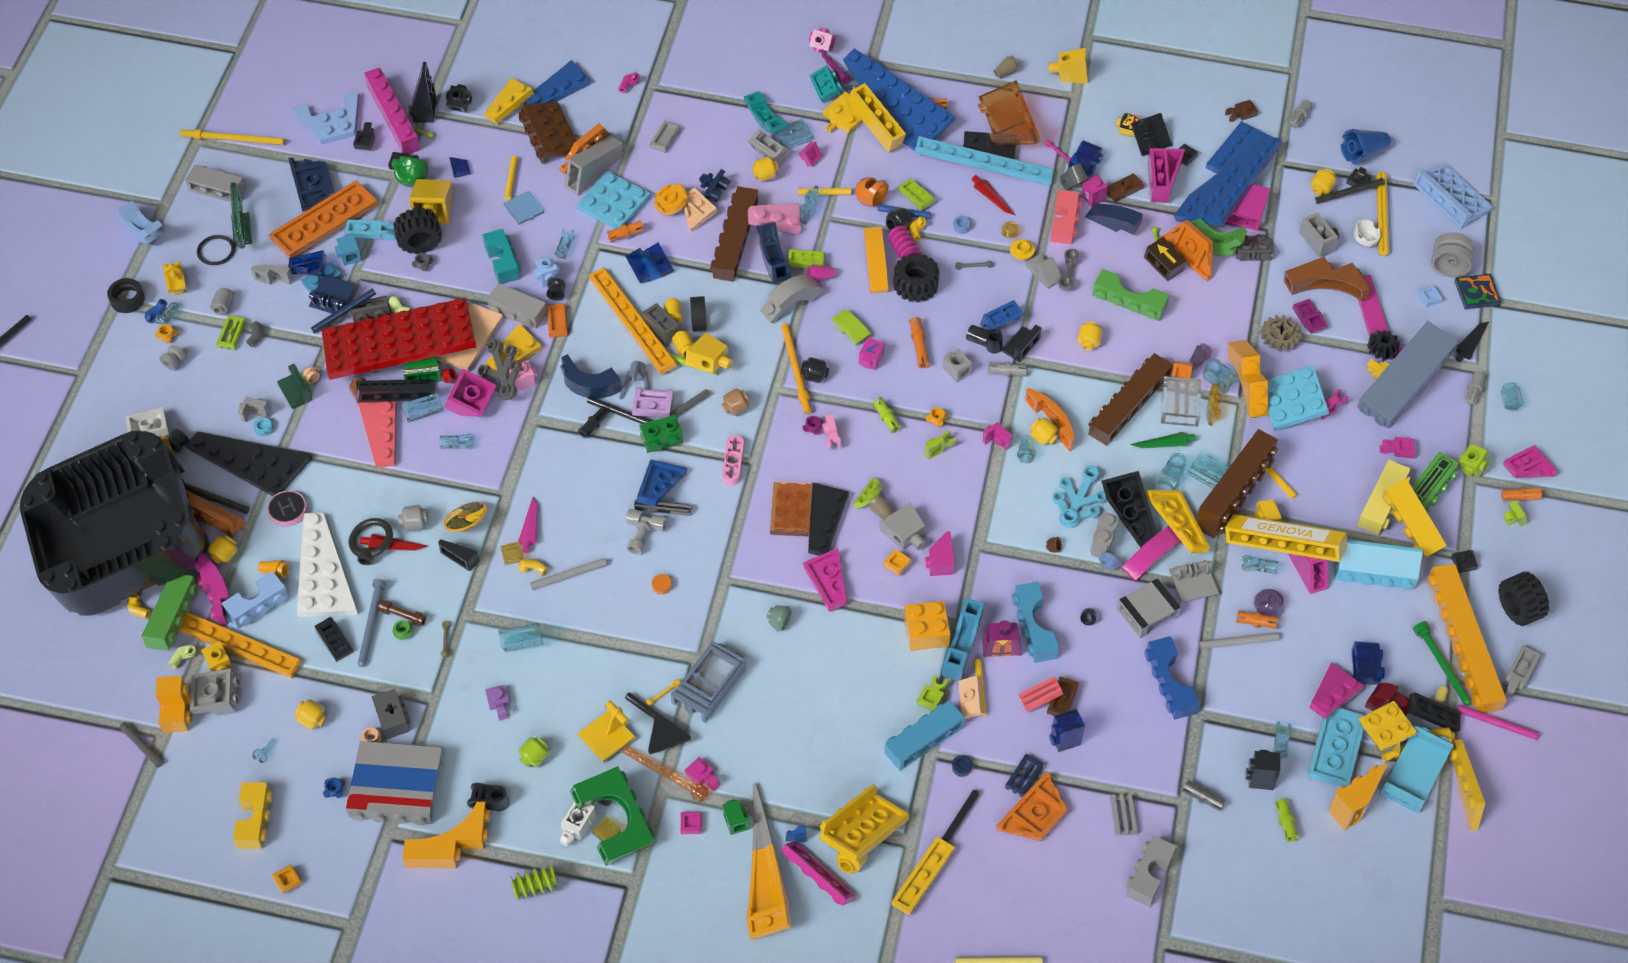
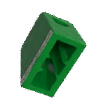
M436 357L413 361L404 365V379H432V382H441Z

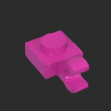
M1341 389L1336 390L1331 398L1325 399L1329 414L1321 416L1323 420L1334 413L1340 405L1347 402L1349 396L1339 397Z
M1395 437L1394 441L1384 439L1382 440V445L1379 446L1380 453L1382 454L1394 452L1395 457L1414 458L1415 456L1413 438Z
M700 757L685 769V774L698 786L705 783L712 791H715L720 786L717 783L719 779L713 775L714 769Z

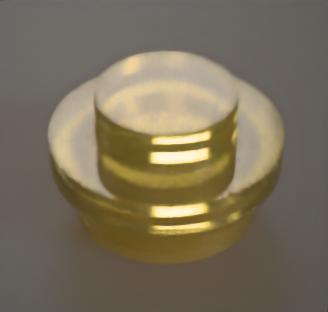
M1009 221L1002 226L1001 233L1006 238H1015L1019 234V228L1015 222Z

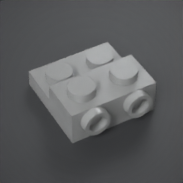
M231 668L192 675L190 712L192 714L213 711L215 715L235 712V706L239 705V696L236 693V688L240 687L238 675H235Z

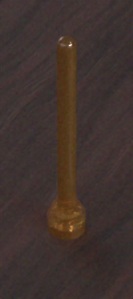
M628 746L622 748L623 754L688 790L693 799L701 803L706 798L709 788L703 784L694 785Z

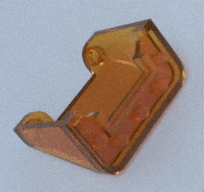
M1017 80L978 96L981 102L978 106L981 113L986 114L992 131L989 135L993 143H997V145H1031L1042 142Z

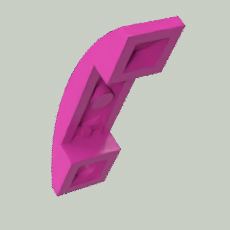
M1167 526L1143 545L1122 566V570L1136 582L1149 571L1154 563L1173 547L1176 548L1182 541L1170 526Z

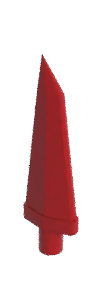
M977 175L972 177L971 180L975 183L973 187L1004 212L1015 215L987 180H981Z
M372 534L371 537L361 536L360 544L368 545V548L373 550L381 545L385 536ZM393 538L387 550L416 551L428 546Z

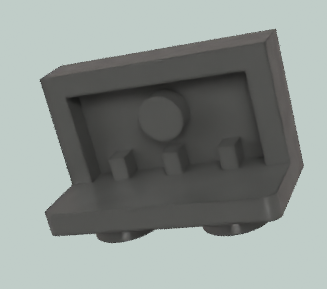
M387 296L368 299L351 310L353 321L362 322L367 318H379L382 315H389Z

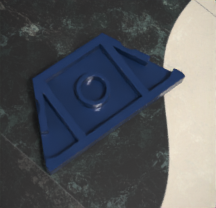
M291 157L288 158L302 212L334 192L325 161L304 159L301 162L295 161Z

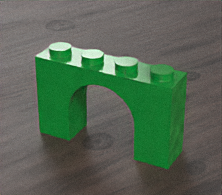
M619 766L573 785L570 790L578 810L601 800H610L619 804L626 813V829L620 834L601 841L597 846L605 867L651 847L655 838L653 830L645 822L646 817L643 810L638 808L635 802L637 799L634 791L630 790L627 785V776L624 771L620 770Z

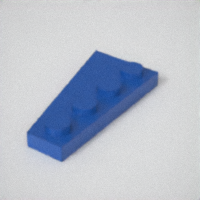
M571 60L533 91L534 94L524 104L557 102L591 85L590 79Z

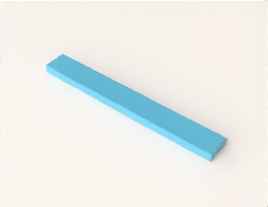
M921 136L918 137L915 153L1048 186H1051L1054 173L1052 168Z

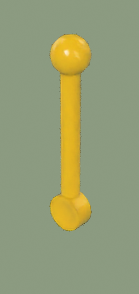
M675 679L671 686L652 699L648 698L645 703L652 706L654 701L673 688H677L681 681Z

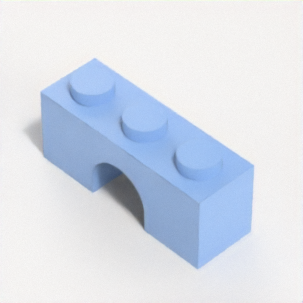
M273 571L256 581L260 592L256 598L244 599L237 593L221 603L225 614L237 629L248 625L253 619L265 614L269 609L277 604H281L289 597L285 586Z

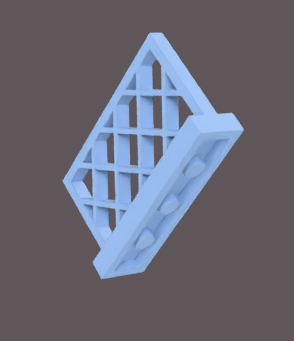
M1446 163L1427 172L1424 169L1419 171L1413 183L1418 190L1460 229L1466 227L1468 222L1492 212L1494 209L1488 201ZM1444 170L1448 175L1441 174V171ZM1440 180H1447L1449 184L1440 182ZM1453 182L1458 183L1460 186L1453 185ZM1453 190L1461 192V195L1453 193ZM1465 193L1470 194L1472 197L1465 196ZM1465 201L1473 203V206L1466 205ZM1477 204L1482 205L1484 209L1477 207Z

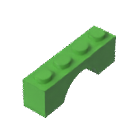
M1105 269L1101 270L1096 279L1092 293L1093 296L1099 299L1106 300L1157 321H1160L1166 310L1170 296L1154 288L1145 293H1132L1121 285L1119 275Z

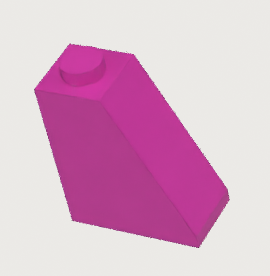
M1253 184L1226 223L1258 231L1270 188Z
M1288 553L1310 594L1328 589V560Z

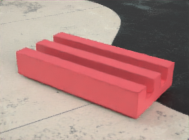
M1054 676L1018 695L1028 713L1063 695V692Z

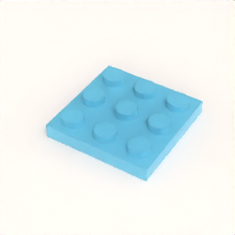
M606 171L579 201L577 210L616 229L621 227L622 224L627 225L649 200L651 194Z
M1314 365L1268 379V413L1274 431L1329 414Z

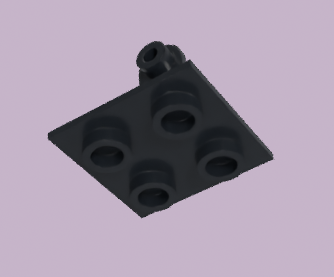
M1162 113L1131 123L1141 156L1149 154L1150 148L1164 149L1172 146Z

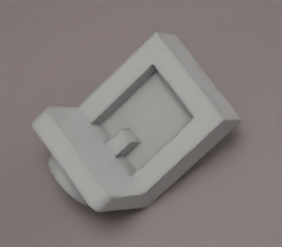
M245 397L243 403L239 405L238 413L241 420L246 422L250 414L268 418L270 409L267 401L263 399Z

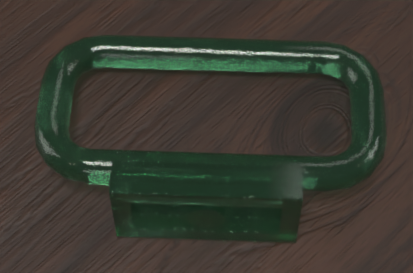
M231 182L233 242L235 246L244 249L247 244H253L251 218L249 212L243 213L242 199L237 183Z

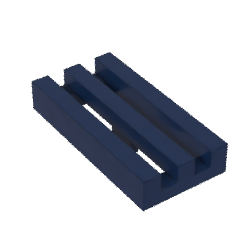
M1025 754L1006 783L1005 789H1011L1014 794L1018 793L1020 797H1023L1043 768L1044 763ZM1030 761V764L1028 765L1027 769L1017 782L1016 786L1013 785V782L1023 769L1026 762ZM1034 765H1037L1032 775L1024 785L1023 789H1021L1020 787L1025 781L1026 777L1028 776Z

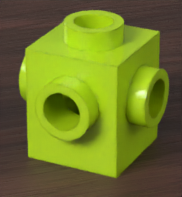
M1470 444L1459 458L1462 472L1468 476L1473 475L1478 478L1482 472L1487 470L1490 461L1488 450Z

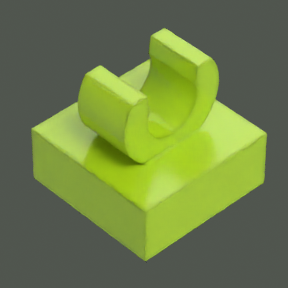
M1516 500L1509 504L1510 511L1503 514L1504 520L1508 525L1517 521L1521 527L1527 523L1526 515Z

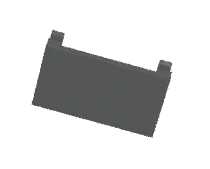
M655 303L642 312L643 319L656 337L665 346H668L670 344V337L678 332L680 325L658 303Z

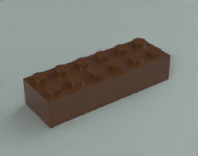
M1260 429L1255 432L1201 504L1196 521L1203 533L1215 539L1219 533L1222 534L1225 531L1227 521L1231 519L1233 514L1237 513L1236 509L1238 507L1241 508L1244 505L1247 494L1251 495L1253 493L1256 482H1261L1265 476L1266 467L1270 469L1274 464V456L1278 451L1276 447L1278 443L1277 438Z

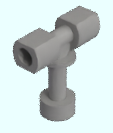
M629 509L626 515V522L636 525L638 532L635 539L629 541L627 550L636 555L641 554L644 548L642 540L645 533L650 532L651 529L664 532L667 525L666 517L655 514L652 517L643 516L642 511Z

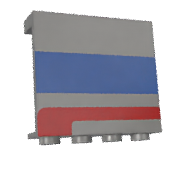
M360 741L346 805L349 818L354 820L372 819L375 822H383L385 820L398 824L405 822L416 825L432 824L430 812L439 764L444 762L442 747Z

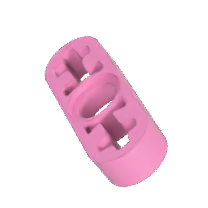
M739 435L730 436L726 445L722 474L723 482L729 486H734L740 481L744 440ZM734 443H738L736 451H733ZM735 457L739 461L737 463H730L728 460ZM730 470H733L734 472L732 478H729Z

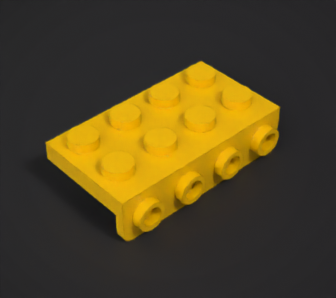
M872 784L865 788L857 797L852 798L844 807L839 808L830 818L822 822L820 826V840L857 862L909 820V813L877 795V786Z

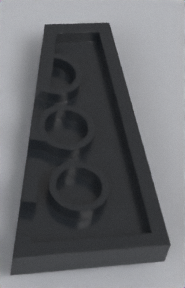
M812 482L808 553L820 556L829 552L849 497V491Z

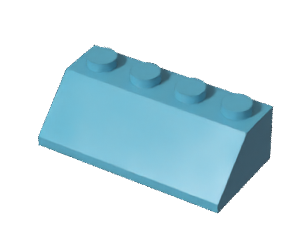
M1347 540L1345 554L1340 562H1335V580L1414 590L1419 578L1423 549Z

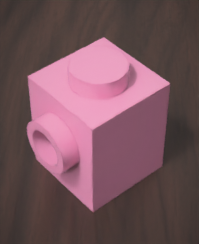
M529 360L521 362L522 367L514 383L517 390L535 385L534 378L537 377L535 367L530 366Z

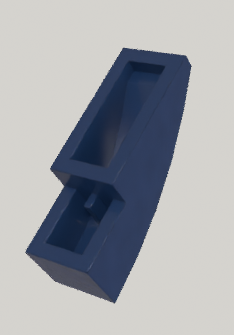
M1094 204L1085 218L1115 232L1122 229L1134 235L1142 223L1143 214L1122 206Z

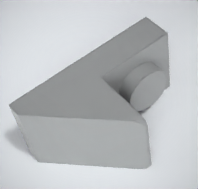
M1039 254L1026 261V267L1047 289L1059 283L1061 275L1053 257L1046 260Z

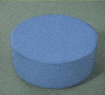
M965 216L955 218L953 222L954 230L960 234L969 232L971 220Z
M1104 552L1099 558L1100 563L1109 570H1116L1120 564L1114 555Z

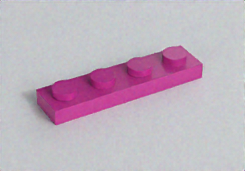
M797 841L784 845L781 851L786 855L787 859L798 865L806 876L811 877L817 883L820 889L825 890L831 895L834 902L842 906L853 902L857 895Z

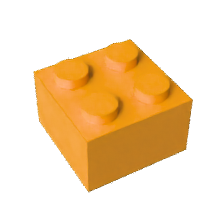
M944 601L906 604L904 606V621L910 651L949 647L950 630Z

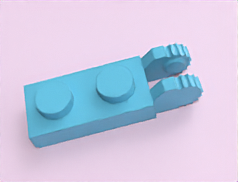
M347 220L345 236L354 234L355 238L394 240V223L379 220Z

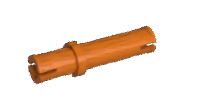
M915 317L916 323H914L913 318L909 320L912 331L910 335L914 341L918 367L924 369L923 362L926 368L930 366L924 340L925 332L922 330L921 319Z

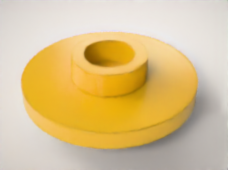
M1018 239L1010 245V253L1018 260H1028L1033 257L1035 247L1028 240Z

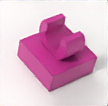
M811 141L799 153L801 160H805L807 166H813L822 157L817 143Z

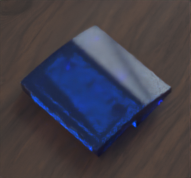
M659 242L644 251L640 247L625 256L640 284L662 278L674 272Z

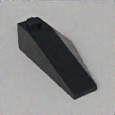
M423 62L413 94L412 105H409V116H412L413 123H434L436 91L427 62Z
M1139 471L1101 480L1106 500L1141 548L1157 534Z

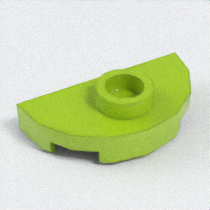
M872 478L853 502L856 509L866 506L873 498L880 495L882 484L877 478Z

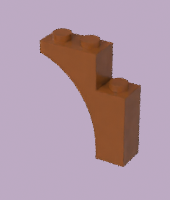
M1325 257L1286 270L1284 275V283L1292 295L1311 289H1333L1352 295L1361 302L1368 300L1370 285L1367 281H1364L1360 269L1356 268L1353 262L1333 269L1332 264L1328 263Z

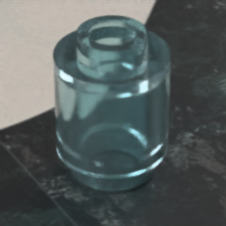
M1509 382L1502 386L1501 395L1505 409L1510 411L1519 410L1524 404L1519 386L1514 382Z

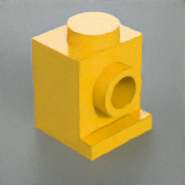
M1274 499L1261 500L1256 504V518L1281 522L1282 517Z

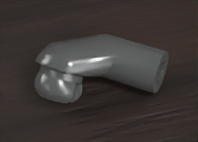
M257 321L250 324L252 336L246 340L250 347H254L264 337L263 326Z

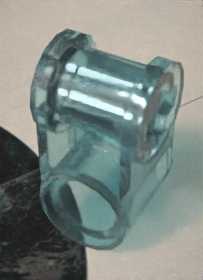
M1215 358L1207 360L1203 371V378L1220 392L1227 393L1233 384L1239 382L1238 374L1221 363L1220 360Z
M1174 453L1170 456L1158 477L1157 484L1160 485L1162 483L1171 487L1172 490H1176L1184 474L1187 462L1183 454Z

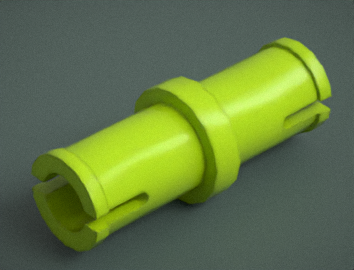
M878 397L879 403L875 399L872 404L880 414L879 418L886 423L890 432L896 433L894 428L899 431L901 425L894 417L893 410L889 409L884 402V399Z
M1279 799L1275 802V806L1279 815L1278 822L1283 828L1285 840L1287 842L1296 841L1299 835L1294 824L1295 817L1291 814L1288 800Z

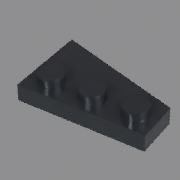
M964 131L963 147L1015 159L1016 135Z

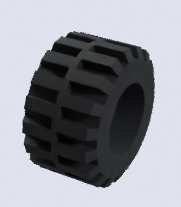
M413 208L399 214L400 217H396L393 224L398 247L402 251H407L410 254L426 253L428 250H433V247H437L438 243L441 242L442 233L438 217L431 210Z
M916 253V255L908 254V257L903 256L902 260H898L897 265L894 267L893 285L897 295H902V299H909L910 302L913 300L916 302H920V300L926 301L928 297L932 298L934 293L936 294L939 282L937 263L933 262L932 258H927V255L921 256L919 253ZM910 277H921V279H913Z
M1526 571L1501 581L1498 589L1499 600L1506 615L1512 622L1514 621L1517 625L1525 626L1548 615V595L1544 586L1535 575Z

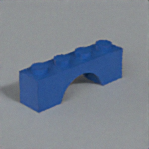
M1171 636L1149 641L1144 651L1147 662L1151 663L1152 675L1159 682V691L1166 699L1167 711L1172 713L1174 720L1197 714L1200 703L1193 687L1179 684L1170 675L1169 668L1176 662L1178 655Z

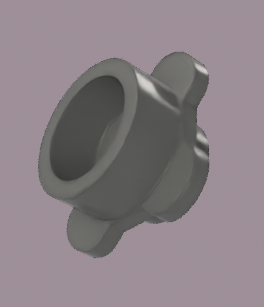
M419 253L415 256L412 266L421 269V271H427L428 266L433 264L434 261L426 253Z

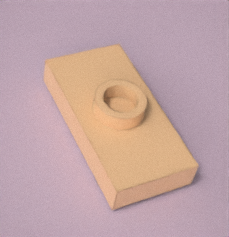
M974 676L959 680L962 715L965 719L983 715L980 678Z

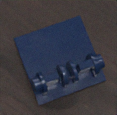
M322 274L316 291L309 293V299H311L309 307L332 314L348 304L356 284Z

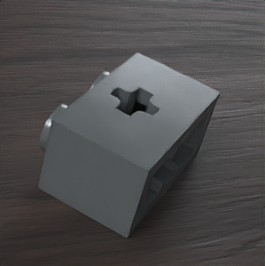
M392 689L371 696L385 740L409 732L407 724H410L411 721L408 712L403 713L402 707L405 704L402 695L398 696L396 690Z

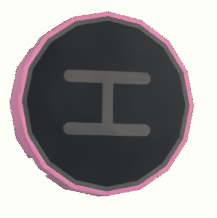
M283 491L271 498L267 510L269 518L273 523L291 526L303 519L304 513L307 512V505L301 494L295 491Z

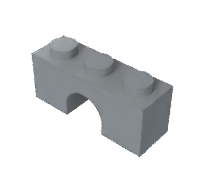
M1154 835L1150 842H1145L1142 849L1144 856L1142 860L1137 859L1133 869L1136 873L1134 877L1130 876L1125 887L1128 888L1126 897L1148 907L1151 906L1161 881L1152 877L1149 870L1157 868L1166 872L1174 856L1176 845Z

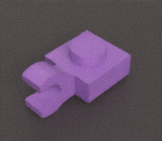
M505 685L485 689L490 710H497L499 721L507 719L505 706H509L510 703Z

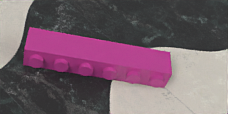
M381 68L365 72L367 88L401 152L411 154L420 151L418 137Z

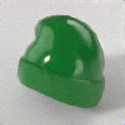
M402 156L400 159H394L391 163L394 168L395 179L406 187H414L416 179H425L428 174V163L421 159Z

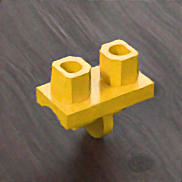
M177 261L174 264L162 265L168 293L173 292V295L183 294L184 289L187 288L181 262Z

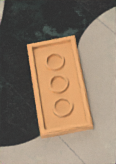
M473 303L469 304L468 309L477 347L436 356L437 361L469 371L503 320L502 314Z

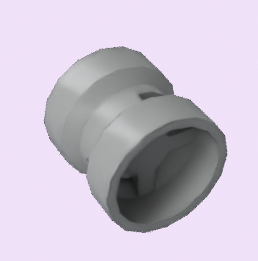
M172 344L168 348V352L162 354L159 360L167 369L174 370L178 366V362L186 358V354L180 347Z

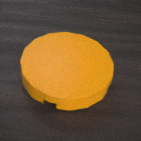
M680 184L666 185L657 192L654 206L662 215L675 214L686 205L688 193L684 186Z

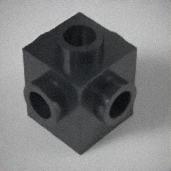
M451 85L450 90L446 93V106L450 110L467 113L468 105L472 102L471 92L464 85Z

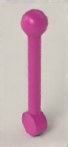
M1046 141V147H1051L1053 150H1055L1059 155H1061L1064 159L1067 160L1068 164H1072L1074 162L1072 158L1067 157L1058 148H1056L1053 145L1052 141Z

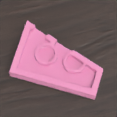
M799 203L750 206L748 209V223L757 226L775 221L777 230L799 235L801 231Z

